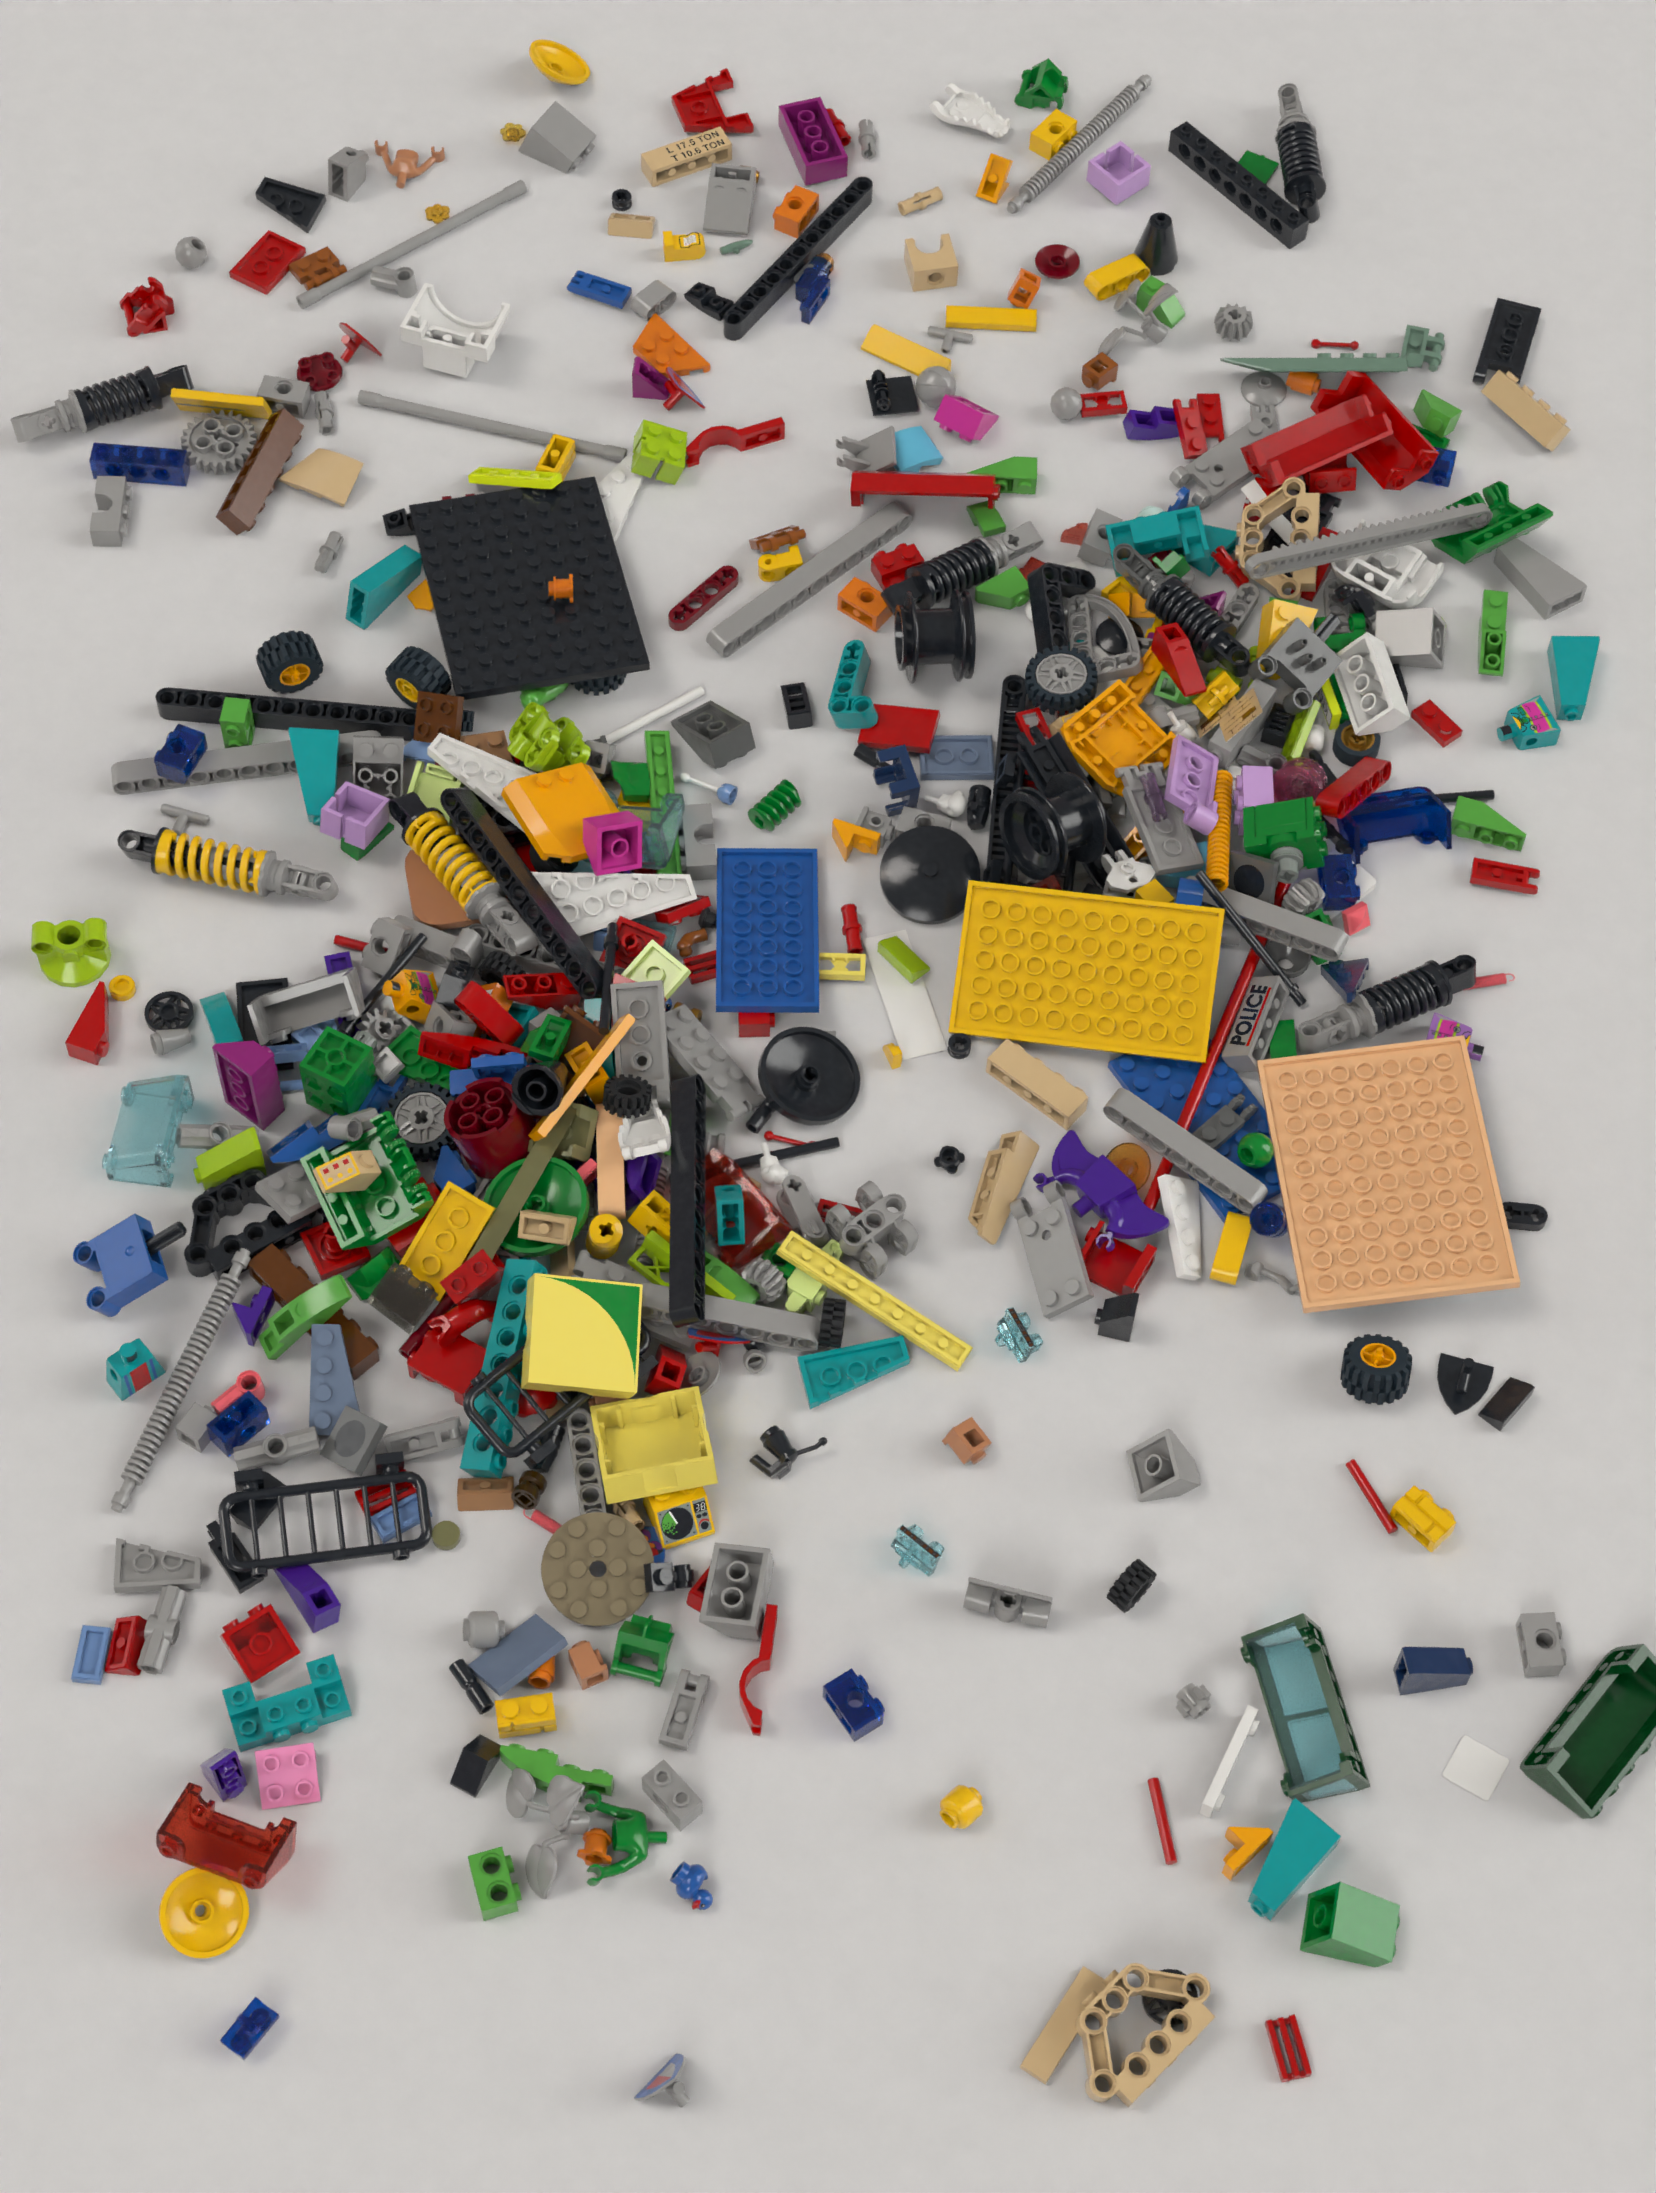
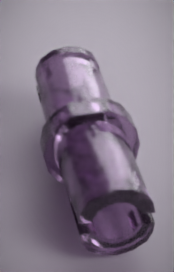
M1148 772L1146 773L1148 780H1146L1144 774L1140 777L1145 792L1144 800L1150 808L1152 820L1154 822H1161L1160 814H1162L1163 820L1168 818V813L1163 803L1164 795L1158 787L1155 773Z

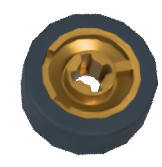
M1351 720L1339 725L1335 731L1332 750L1335 757L1341 763L1353 767L1366 756L1377 757L1381 737L1379 733L1362 736L1355 735Z

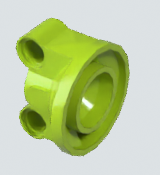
M89 918L84 923L67 920L57 925L48 921H38L32 925L31 950L37 955L41 971L48 980L59 986L75 988L88 985L103 975L109 967L111 959L107 940V923L105 920Z

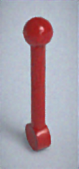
M1313 339L1311 347L1314 349H1318L1320 346L1347 347L1356 350L1359 347V343L1357 341L1351 343L1320 342L1318 339Z
M772 1131L764 1133V1138L767 1141L777 1140L793 1145L807 1144L806 1142L774 1135Z

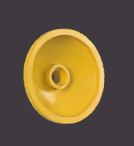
M544 39L535 40L531 43L529 48L530 58L537 69L550 81L559 84L578 85L588 80L590 69L587 63L570 48Z
M210 1866L195 1867L178 1875L166 1888L159 1906V1923L164 1937L178 1952L193 1958H211L229 1950L241 1938L249 1918V1902L241 1883L227 1871ZM199 1905H203L205 1909L201 1916H197L195 1913V1909Z

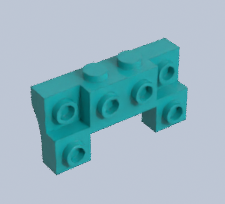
M1199 505L1170 512L1163 511L1156 515L1140 516L1132 520L1105 525L1116 577H1121L1122 575L1115 569L1113 550L1117 545L1123 543L1131 545L1141 556L1182 547L1187 562L1210 558Z
M334 1654L306 1663L312 1684L266 1699L255 1700L250 1681L222 1690L240 1752L271 1742H284L290 1739L292 1735L301 1732L305 1734L312 1733L319 1726L352 1716Z

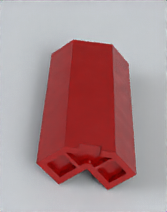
M1347 371L1337 390L1320 388L1310 408L1315 414H1318L1349 399L1366 394L1372 403L1374 415L1385 412L1392 422L1394 433L1351 452V454L1383 489L1401 491L1430 471L1439 452L1365 372Z
M1362 394L1240 449L1248 469L1254 475L1259 474L1267 488H1272L1283 484L1290 477L1303 475L1385 438L1394 432L1392 430V422L1387 414L1382 412L1374 415L1371 401L1367 398L1366 394Z
M855 470L852 472L851 506L861 507V504H864L865 494L986 497L988 498V509H993L995 501H998V498H1000V484H996V474Z

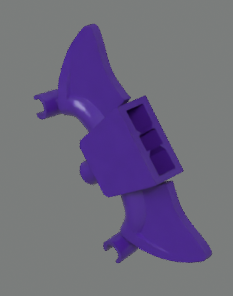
M1069 1130L1055 1149L1052 1158L1053 1176L1048 1178L1045 1174L1038 1173L1033 1177V1180L1040 1184L1036 1188L1044 1193L1043 1187L1055 1180L1059 1181L1061 1185L1070 1184L1075 1186L1080 1199L1071 1207L1080 1218L1090 1210H1093L1102 1219L1108 1218L1109 1223L1105 1230L1107 1234H1101L1096 1239V1245L1099 1249L1102 1247L1103 1242L1109 1241L1106 1250L1108 1252L1113 1251L1115 1248L1113 1238H1142L1160 1232L1170 1225L1167 1217L1153 1211L1142 1202L1138 1196L1136 1185L1103 1154L1098 1158L1089 1153L1074 1130Z

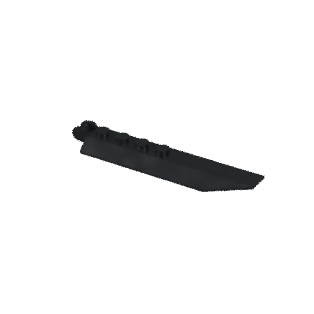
M1036 725L1031 727L1030 733L1036 743L1033 746L1024 732L1017 734V740L1024 751H1018L1016 754L1039 792L1045 795L1046 786L1050 778L1062 771L1077 775L1094 791L1059 732L1051 738L1045 739ZM1103 806L1107 824V841L1102 855H1110L1116 863L1115 851L1122 849L1128 858H1134ZM1101 857L1092 863H1082L1091 880L1098 888L1104 890L1108 874L1102 865ZM1129 892L1126 895L1133 896L1134 894L1132 892Z

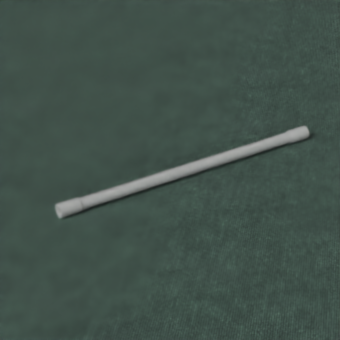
M519 180L493 196L334 279L296 297L298 305L304 309L319 301L322 297L370 273L374 266L382 267L492 208L527 192L525 183Z
M360 390L358 394V404L386 408L543 444H550L549 441L553 436V433L390 398L369 391ZM571 438L575 441V451L602 456L605 459L619 462L627 456L626 448Z

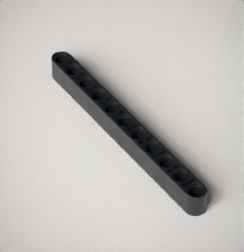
M867 177L856 178L724 314L725 338L731 341L741 339L794 284V276L810 260L814 263L872 202L873 182Z
M170 687L160 689L155 695L159 715L166 720L220 724L219 720L225 697L250 699L255 728L289 730V727L339 730L340 734L374 730L379 732L381 736L403 737L404 741H411L414 738L416 710L409 708Z
M468 788L445 789L440 797L443 809L575 990L584 1000L601 998L603 969L476 796Z
M700 1074L673 1080L671 1085L669 1315L675 1328L703 1322L705 1319L706 1087Z

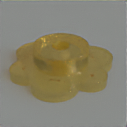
M507 123L505 128L500 130L503 140L507 142H518L520 138L526 135V131L522 129L520 124Z
M435 204L425 209L426 219L433 221L435 224L450 218L448 206Z

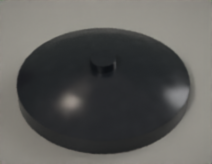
M920 826L900 834L886 849L880 865V885L888 904L902 917L920 924H941L960 916L965 910L968 880L980 881V865L972 846L958 833L940 826Z
M794 1027L784 1030L772 1038L760 1056L758 1079L764 1096L775 1110L794 1122L811 1126L832 1123L845 1115L856 1101L860 1090V1073L856 1060L850 1050L838 1038L826 1031L812 1027Z

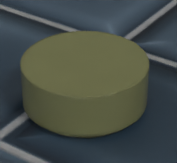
M442 1521L434 1526L432 1539L438 1549L451 1550L460 1542V1530L454 1522Z

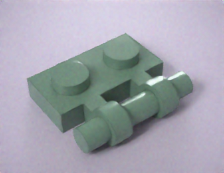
M1407 325L1400 358H1403L1407 353H1420L1423 357V362H1428L1429 370L1432 372L1437 371L1438 366L1442 362L1441 351L1445 347L1444 334L1438 332L1435 334V337L1429 336L1430 329ZM1426 347H1431L1432 351H1427L1425 349Z

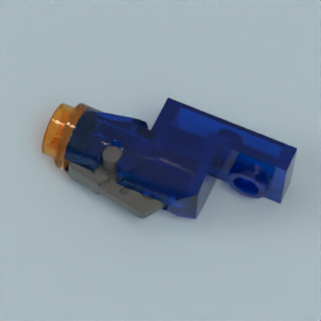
M820 253L814 256L793 278L795 283V299L801 302L799 308L801 311V322L806 324L811 323L830 296V279L828 277L834 269V260L827 253Z

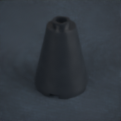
M1161 212L1155 213L1150 217L1134 250V254L1144 262L1153 276L1170 273L1178 261L1172 219L1169 215Z
M551 1060L526 1065L515 1074L511 1083V1095L517 1107L531 1116H547L555 1111L561 1104L568 1078L566 1066L560 1061Z

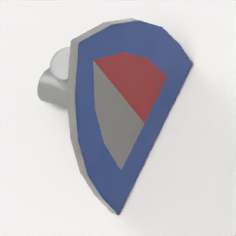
M675 2054L634 2099L639 2101L646 2100L665 2089L680 2107L685 2106L690 2098L684 2093V2084L676 2081L686 2063L685 2057L682 2054Z

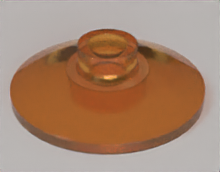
M1122 1143L1114 1147L1107 1154L1106 1158L1136 1185L1137 1191L1146 1184L1151 1172V1161L1144 1148L1134 1143ZM1131 1167H1133V1170H1132L1131 1174L1129 1175V1174H1128V1170H1129Z

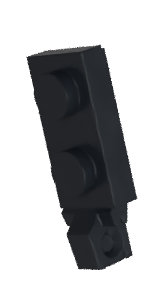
M215 1520L206 1526L207 1532L212 1541L208 1542L210 1550L239 1594L264 1580V1578H251L250 1572L244 1573L231 1570L225 1564L222 1556L218 1522ZM233 1532L232 1540L235 1558L239 1561L253 1560L235 1532Z

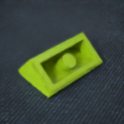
M897 936L878 942L877 952L911 984L930 971V967Z

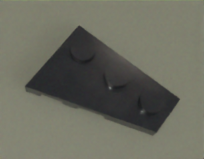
M267 177L263 178L255 193L257 200L306 233H309L326 202L324 194Z

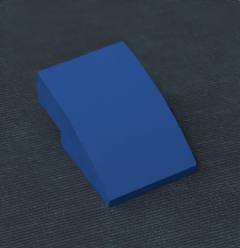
M335 1112L315 1128L307 1120L266 1151L270 1160L273 1163L297 1161L322 1146L330 1150L346 1141L331 1138L327 1131L330 1118L338 1114Z

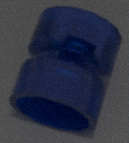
M1262 1202L1252 1209L1250 1224L1257 1234L1269 1238H1279L1288 1232L1283 1206L1272 1202Z

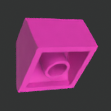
M945 394L934 420L940 423L939 427L948 432L954 430L960 433L959 438L971 442L972 440H981L996 423L999 415L961 396Z
M630 811L583 818V844L596 876L642 868V819Z

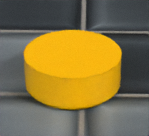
M118 975L109 983L110 994L117 1001H127L135 995V983L127 975Z

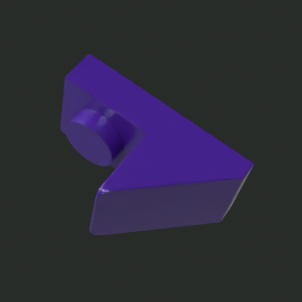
M262 1285L259 1293L253 1296L250 1307L234 1302L231 1303L234 1315L250 1346L254 1347L275 1303L272 1288Z

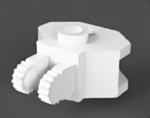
M1122 849L1115 851L1116 863L1110 855H1102L1101 862L1108 874L1102 895L1134 899L1136 890L1152 881L1155 876V871L1151 865L1137 862L1133 857L1128 858ZM1129 892H1132L1134 895H1133V896H1127L1126 894H1128Z

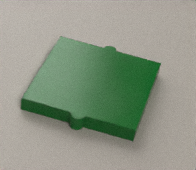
M1246 150L1238 162L1265 185L1279 166L1278 162Z

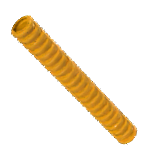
M1226 770L1217 771L1213 801L1218 803L1217 813L1219 817L1214 829L1208 834L1206 875L1220 892L1224 891L1229 883L1233 776Z

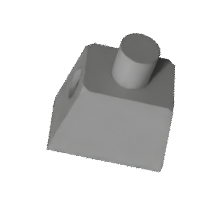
M344 147L328 159L329 195L346 202L351 199L366 179V162L369 160V156L365 151Z

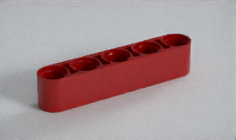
M1367 756L1324 789L1317 796L1315 805L1320 806L1323 816L1342 819L1389 780L1392 770L1391 762Z

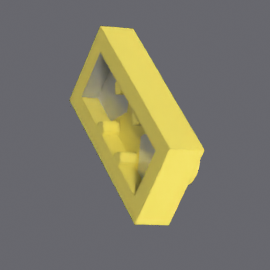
M819 953V980L865 981L866 954Z

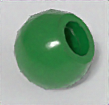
M1252 1132L1241 1138L1237 1146V1154L1244 1165L1257 1169L1266 1166L1271 1161L1274 1155V1147L1271 1139L1266 1135Z

